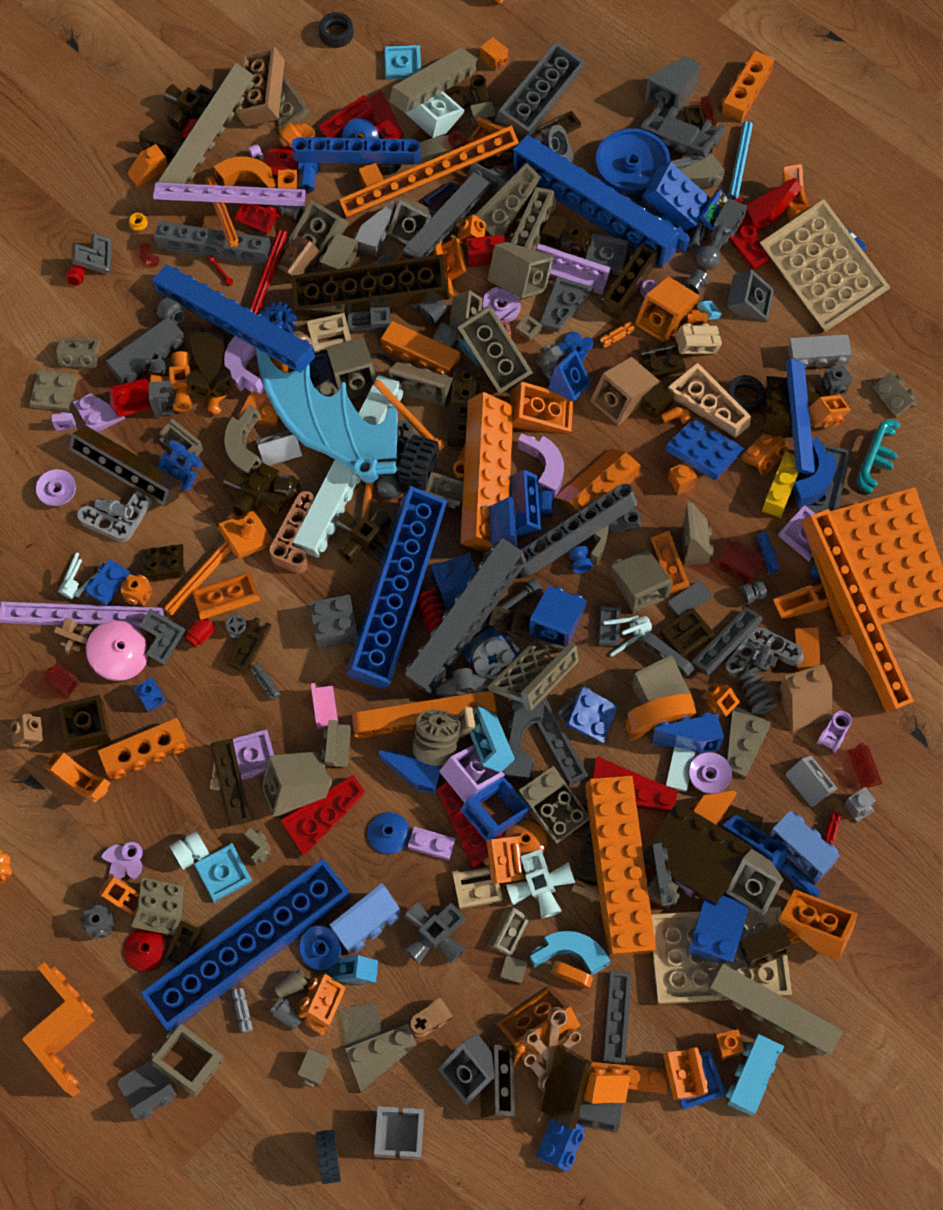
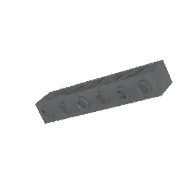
M161 221L158 222L154 236L158 250L202 257L213 255L215 259L265 266L271 250L270 239L266 237L236 233L238 246L231 248L228 246L223 231Z

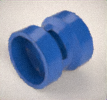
M585 546L576 547L569 551L570 560L573 561L572 569L574 573H585L593 568L592 561L588 559L589 550Z

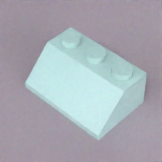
M441 92L438 96L432 97L416 109H412L405 114L434 138L447 133L464 113V109L446 93Z

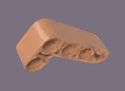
M308 491L299 493L269 549L272 562L275 565L297 574L305 572L308 567L305 552L296 548L293 543L315 500L313 494ZM297 518L302 519L299 522H294V520ZM287 535H292V536H293V537L290 538V539H285V538H284V537L287 536ZM277 552H284L281 556L275 555ZM296 559L302 560L300 563H294Z

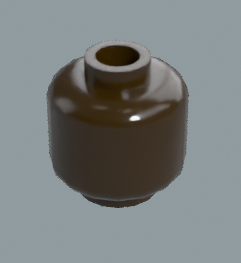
M293 475L278 476L270 486L271 493L285 496V502L295 501L302 489L300 481Z

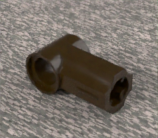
M480 74L473 75L470 79V95L473 97L475 104L491 102L486 86V78Z

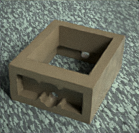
M180 1024L177 1029L174 1027L168 1033L166 1043L163 1046L159 1045L151 1055L153 1057L152 1066L195 1098L221 1066L224 1056ZM181 1036L211 1057L192 1082L162 1061Z

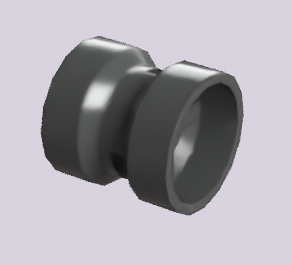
M695 269L683 285L699 295L702 287H705L709 282V277L702 270Z
M761 579L753 581L752 584L740 586L741 596L747 605L753 603L756 599L762 600L767 598V590Z

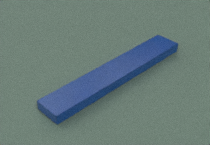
M790 358L786 360L796 471L812 475L815 474L805 364Z

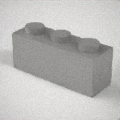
M848 335L790 338L787 348L789 359L792 358L803 362L805 368L848 365L852 355Z

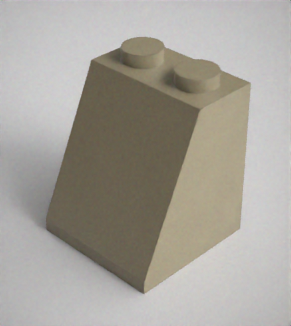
M509 242L497 244L493 250L487 280L521 299L546 291L554 257Z
M364 337L326 347L338 391L341 388V383L345 382L347 395L351 402L366 398L376 380V376Z
M649 550L637 551L630 558L625 560L619 559L611 565L610 574L632 614L669 598L673 581Z
M672 655L636 672L634 675L632 689L641 704L666 696L690 693Z
M307 752L269 756L261 786L272 815L275 817L326 798L332 781L331 777L327 775L325 763L321 760L319 753Z

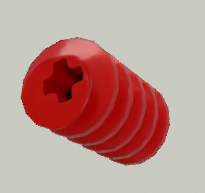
M439 589L425 590L418 594L416 600L421 618L424 620V626L427 628L429 635L436 626L439 627L443 622L442 617L446 610H442L445 607L444 603H439L442 597L436 596L439 593Z

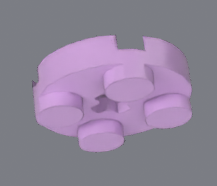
M499 287L490 289L484 295L483 309L491 305L501 323L510 322L518 316L521 310L520 297L503 288L499 289ZM500 302L501 304H506L505 307L500 308L498 307V303Z

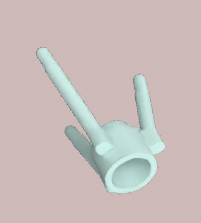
M75 553L64 581L58 590L59 593L69 599H73L74 596L79 598L88 583L87 581L78 588L79 583L73 580L82 562L81 559H78L79 553ZM96 573V574H95L93 577H91V578H92V579H95V577L98 575V573Z
M636 615L630 618L603 621V625L632 622L630 623V628L621 633L625 635L633 632L636 635L609 654L610 657H613L642 638L646 632L652 630L651 622L647 616L639 618Z

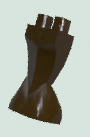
M216 325L211 327L210 332H204L201 327L193 328L192 334H189L194 361L198 369L192 371L187 376V385L190 393L201 399L228 395L232 390L233 382L230 369L222 366L227 349L224 330Z

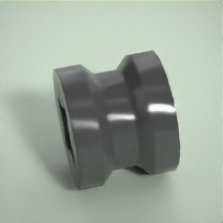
M232 615L226 620L225 626L228 635L232 639L239 640L245 629H248L245 619L240 615Z

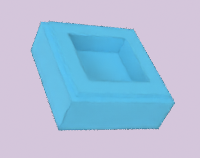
M702 301L696 306L702 313H707L708 320L719 319L722 315V312L712 301Z

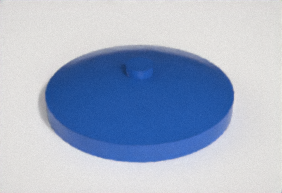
M623 129L610 134L599 145L596 153V170L601 180L607 186L614 188L615 191L625 194H643L657 168L669 163L670 154L666 145L656 135L641 129Z

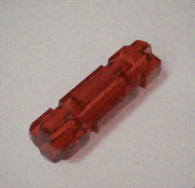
M703 96L701 97L700 104L702 105L705 121L708 119L713 126H716L717 122L716 118H714L715 114L712 104H710V97Z

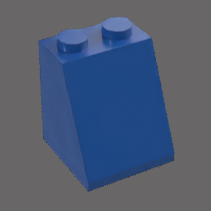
M548 586L531 616L529 636L566 647L571 642L584 613L586 600L578 594L571 595L566 593L560 587Z

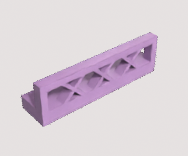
M538 244V252L554 257L549 278L557 280V277L589 285L594 287V293L603 295L609 281L610 267Z

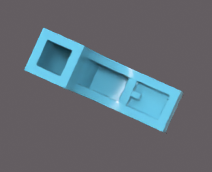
M572 931L556 932L544 938L546 947L544 948L543 945L537 947L531 952L533 955L530 956V962L535 968L554 956L560 954L572 955L581 961L591 976L610 964L609 957L596 941L584 934Z

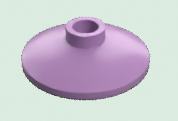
M50 470L44 473L36 484L38 498L49 506H60L67 503L76 492L75 479L65 470Z
M711 752L703 753L692 761L689 768V777L694 787L699 791L715 794L728 787L732 778V770L728 761L721 755ZM706 773H712L713 778H707Z

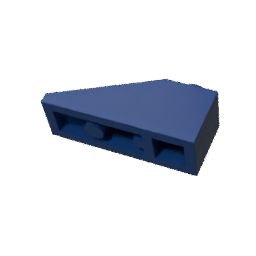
M738 815L733 816L722 825V829L751 845L754 851L770 859L778 871L785 865L787 847Z

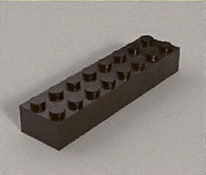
M443 254L292 275L293 307L299 320L368 311L370 308L397 307L450 299L447 264Z

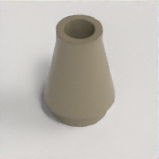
M298 969L297 971L293 970L274 989L277 995L283 998L305 989L309 982L303 971Z

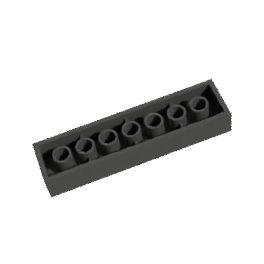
M503 538L492 546L488 559L482 560L478 567V573L469 578L466 584L468 587L463 593L460 592L457 595L453 608L451 610L448 609L442 617L443 622L439 627L436 626L432 630L428 643H424L420 647L418 657L415 661L412 660L405 669L407 671L405 675L410 682L430 696L435 692L436 687L445 678L526 564L523 551Z

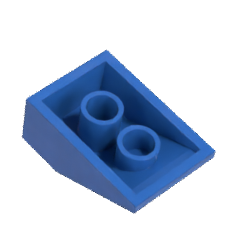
M470 553L431 566L432 578L436 588L439 589L438 594L442 597L441 602L444 603L446 611L453 608L457 595L460 592L463 593L468 587L466 584L469 578L477 574Z
M722 896L717 905L704 898L687 953L730 967L736 954L749 907L742 902Z

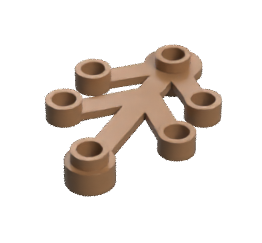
M553 1007L548 1012V1020L551 1023L548 1048L540 1040V1036L535 1030L529 1029L524 1034L525 1041L533 1045L546 1060L544 1070L537 1063V1057L531 1051L524 1052L521 1057L522 1062L527 1067H530L538 1076L537 1086L542 1092L546 1091L547 1083L545 1082L549 1079L556 1046L558 1045L560 1027L565 1025L568 1020L567 1013L561 1007ZM576 1029L568 1030L566 1039L560 1045L570 1049L581 1041V1034ZM535 1034L534 1038L529 1040L530 1036ZM576 1034V1037L571 1039L572 1035ZM532 1056V1059L526 1062L527 1058Z

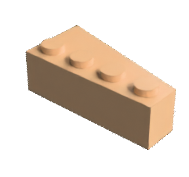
M699 363L668 387V391L674 396V401L735 438L750 426L751 416Z

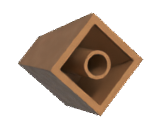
M631 357L603 373L590 401L613 422L620 425L642 405L643 396L656 387L660 381Z
M825 664L784 676L777 695L792 731L832 719V681Z

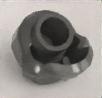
M548 344L541 348L540 351L542 353L538 355L535 361L540 375H543L547 384L550 383L555 367L565 358L558 345L551 346Z

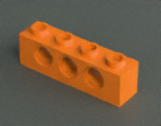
M754 51L751 57L748 56L744 64V70L740 69L736 83L733 82L731 84L728 96L725 95L721 102L723 115L742 122L770 75L774 58Z
M175 718L98 750L108 777L110 779H119L129 771L143 769L148 763L153 761L160 762L172 753H181L189 747V744L178 718ZM163 739H169L166 745H160ZM149 747V751L147 753H140V750L142 748ZM123 756H130L126 762H120Z

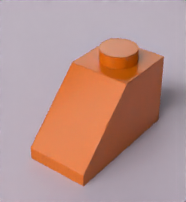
M156 144L138 155L127 173L137 188L165 172L168 167L166 156Z
M733 790L704 795L700 801L696 799L690 809L717 825L735 799L737 792Z

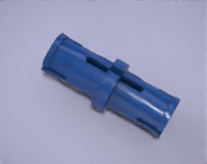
M760 533L761 537L756 535L755 539L761 551L759 555L765 562L768 574L776 573L775 569L779 572L780 567L775 557L776 551L771 546L768 533Z
M787 862L779 871L794 884L793 887L795 889L798 888L801 892L816 898L821 893L807 879L808 876L802 875L790 862Z

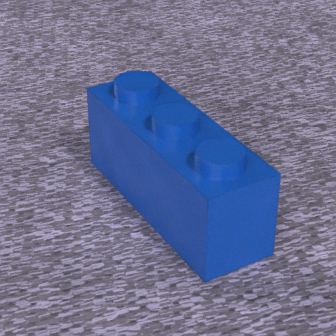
M522 470L510 476L509 497H513L516 535L524 538L541 530L538 477L533 473Z

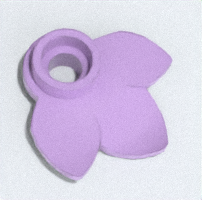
M128 842L124 846L113 845L101 856L105 861L112 863L110 874L112 873L120 879L128 874L130 878L135 880L142 871L143 866L140 859L143 855V850L136 842ZM131 850H135L136 853L134 856H128Z

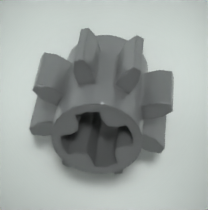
M760 645L758 649L754 648L750 656L754 659L753 665L768 670L769 666L775 667L778 657L774 655L776 650L765 645Z

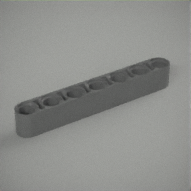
M474 172L409 241L402 255L407 259L428 256L483 197L491 183Z
M624 483L615 487L521 549L524 553L526 564L519 572L520 575L524 577L533 575L633 509L637 505L638 500L631 485Z

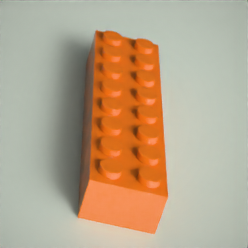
M485 392L468 400L460 544L483 553L490 550L493 546L491 544L489 506L508 498L510 495L513 405Z
M633 777L590 779L585 784L606 954L608 957L650 954L656 950Z

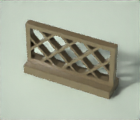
M536 638L488 686L489 691L522 702L524 709L532 711L579 662L577 647L570 643L563 647ZM538 646L546 648L543 650L534 651ZM559 653L557 656H550V654ZM548 655V658L536 660V657ZM533 658L534 660L531 662L522 663L524 660ZM547 665L543 669L538 668V666ZM536 667V670L524 673L525 669ZM520 670H521V672H522V673H520V674H516V675H511V676H510V674H511L512 672H516V671H520ZM536 677L532 681L526 680L527 678ZM524 679L523 683L512 685V682ZM509 683L510 685L505 687H499L500 684ZM524 689L521 692V694L514 692L516 690Z

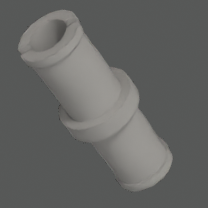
M99 497L95 501V508L108 512L109 515H119L125 518L132 517L133 515L132 506L120 504L117 500L110 501Z

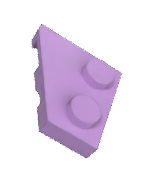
M91 393L73 402L86 426L96 432H100L125 419V416L118 417L110 407V404Z

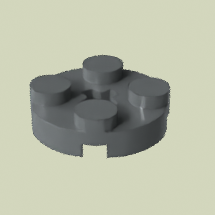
M490 637L491 639L480 640L474 646L471 652L473 669L483 678L495 680L512 663L514 655L504 640L498 637ZM495 653L496 659L492 662H489V659L487 657L489 655L493 656Z

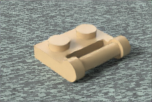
M344 313L307 321L315 354L326 350L328 346L351 340ZM344 335V338L318 343L320 339Z
M488 864V867L459 872V870L452 871L460 910L503 901L499 883L492 884V879L466 885L461 884L462 880L487 875L491 876L490 864Z

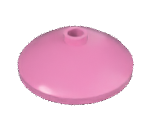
M109 621L99 625L92 631L86 643V657L90 666L98 675L111 681H125L135 677L143 670L148 660V655L146 654L149 649L144 635L135 626L127 622ZM117 644H122L124 649H119Z

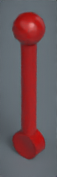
M210 255L208 261L213 263L225 278L226 284L232 286L233 279L225 274L215 261V257Z

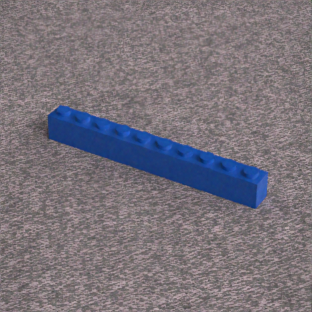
M166 264L152 279L158 293L165 297L176 299L186 309L244 340L251 346L299 373L315 358L313 346L307 340L299 339L294 333L283 330L278 324L269 322L262 315L258 316L248 307H242L235 300L224 297L221 292L210 289L205 283H199L192 276L183 274L176 267L173 268Z

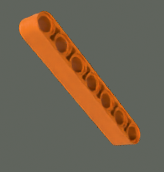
M484 691L356 712L351 715L354 737L364 738L413 730L416 728L417 717L422 712L428 710H443L456 716L465 707H472L474 711L479 706L497 714L494 693Z

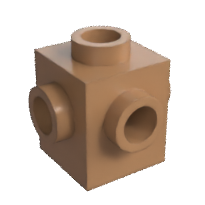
M26 713L19 715L17 719L11 722L10 731L12 733L13 746L32 748L43 741L41 717H35L32 714Z

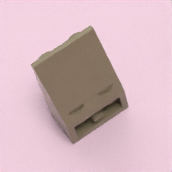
M554 766L517 791L531 808L529 813L556 844L589 821L588 813Z

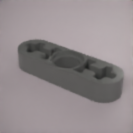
M647 632L640 640L642 646L660 660L672 655L683 677L687 678L694 670L693 665L652 633Z

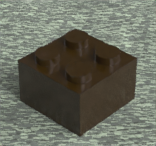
M100 695L58 705L64 744L70 752L111 742L105 706Z

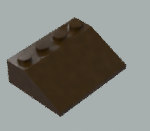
M677 801L643 853V857L646 863L656 868L653 845L662 843V848H667L668 861L664 862L666 870L670 869L671 878L717 905L729 887L743 858L752 849V846Z

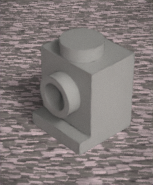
M864 787L849 797L844 807L857 823L874 812L872 806L876 800L868 789Z

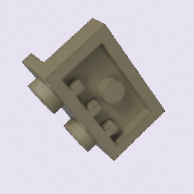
M61 338L56 350L59 366L96 368L98 365L97 353L100 348V340L92 338Z

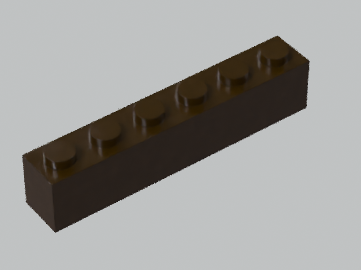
M88 426L72 433L68 450L163 506H167L178 499L183 484L182 481Z

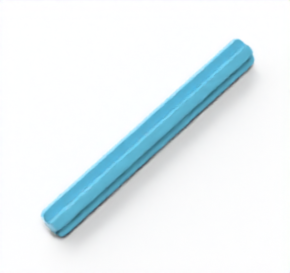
M743 122L728 195L730 199L736 200L739 196L753 126L752 122Z

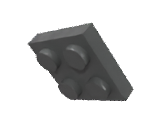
M592 233L591 247L588 248L586 260L610 267L609 274L619 276L624 265L629 241Z

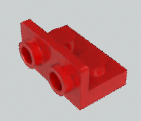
M241 203L234 220L270 234L275 219H280L281 215L276 213V208L266 205L264 208L260 204Z
M147 378L110 387V407L118 417L152 409L149 401V381Z

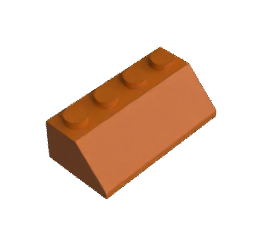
M609 449L560 492L554 500L573 516L615 487L624 483L630 484L639 476L640 464L627 452Z

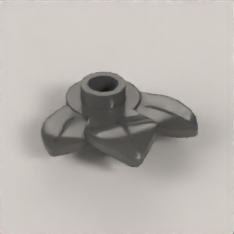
M636 507L610 523L608 529L616 533L623 532L626 529H636L641 525L642 517L636 511ZM628 519H634L635 522H629Z

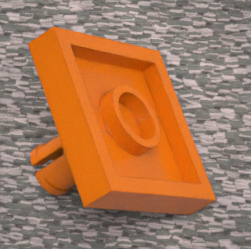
M255 511L249 512L244 519L235 517L219 523L218 526L219 531L237 559L268 548L273 542L272 537Z

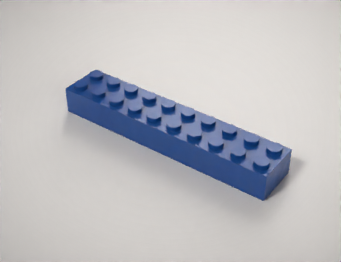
M527 135L514 148V173H517L527 163L541 177L536 187L553 190L557 201L614 238L628 240V247L635 251L641 243L658 251L656 265L661 268L676 253L679 231L675 227L666 224L658 216L652 215L642 206L633 203L628 197L619 194L611 186L605 185L597 177L585 172L583 168L577 167L567 158L555 153L553 149L544 146L536 138Z
M412 486L403 494L345 673L346 676L382 690L390 685L447 500Z
M323 858L142 991L141 994L168 1032L174 1027L177 1029L180 1024H184L302 936L309 928L314 927L350 900V893Z

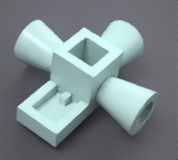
M541 849L520 856L527 881L506 884L513 905L532 894L535 899H539L541 919L561 913L562 910L552 893L556 892L554 886L575 883L569 863L567 862L549 873Z

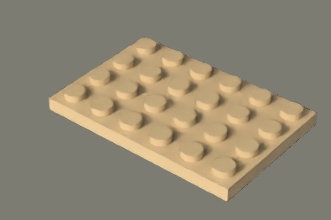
M824 199L760 242L770 259L824 332L890 289L888 283Z
M769 907L764 916L752 908L748 909L740 940L778 924H781L783 928V924L779 921L782 914L781 907ZM700 912L651 915L656 950L652 954L658 1005L730 1000L726 997L723 1000L711 994L712 989L708 988L719 964L687 953ZM739 941L730 968L782 997L791 996L792 990L787 955L749 970L740 950L742 946Z

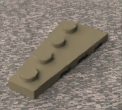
M527 163L475 214V216L486 223L485 230L491 236L506 235L541 178Z

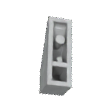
M392 201L362 224L358 232H355L353 239L358 242V252L377 257L394 216L396 202Z

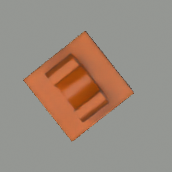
M691 310V314H687V323L692 324V326L707 324V313Z

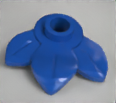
M571 331L566 334L565 342L556 343L555 345L561 348L565 356L576 349L581 361H584L587 351L593 347V340L591 337L582 338L579 333Z

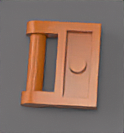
M521 837L486 840L492 884L526 880V874L523 873L519 843H521Z

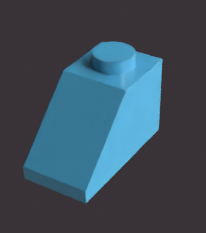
M359 955L339 958L333 967L328 969L327 975L337 982L345 984L363 985L376 983L378 960Z

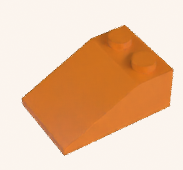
M525 382L519 383L511 390L510 404L513 405L512 427L525 431L571 433L573 401L571 402L549 389Z
M794 889L779 921L815 951L839 961L853 932L857 913Z

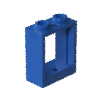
M502 777L468 798L460 811L486 841L496 838L522 821L531 808L514 790L513 786ZM495 794L514 814V816L499 826L480 805Z

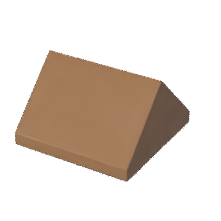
M296 236L278 261L276 267L291 278L292 275L305 274L320 251L311 241Z

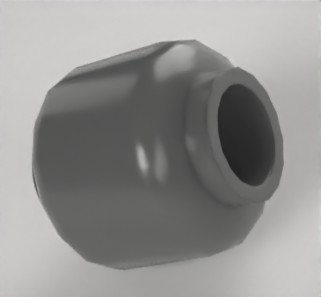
M167 297L157 306V316L162 321L169 317L177 325L185 317V307L174 298Z

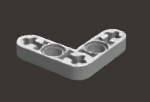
M139 491L133 494L127 506H132L133 512L138 514L134 520H129L122 516L116 519L90 506L80 508L77 516L83 526L118 542H126L132 537L151 506L152 499ZM143 497H145L146 501H141L139 504L138 499H142ZM90 513L91 517L93 518L91 519L87 517L86 519H84L83 516L88 515ZM108 520L110 525L107 528H100L99 524L101 521ZM125 529L126 533L119 535L117 530L123 531Z
M757 627L744 639L726 662V670L731 678H739L754 663L752 657L742 655L745 650L750 649L753 651L754 648H760V645L771 648L775 643L782 644V647L774 653L779 660L792 666L798 665L804 659L802 648L765 628Z

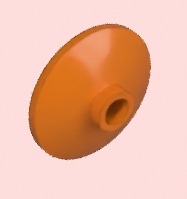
M522 820L506 831L504 838L521 837V843H519L521 856L540 849L542 853L545 852L547 836L543 828L537 823ZM528 836L530 841L523 842L522 837Z

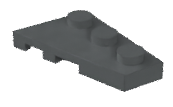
M557 277L540 322L542 328L559 332L591 295L594 287Z

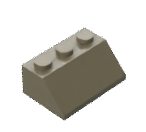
M397 362L389 370V379L400 382L403 395L446 407L452 392L453 378L446 374L431 372L426 368L413 367L409 363Z

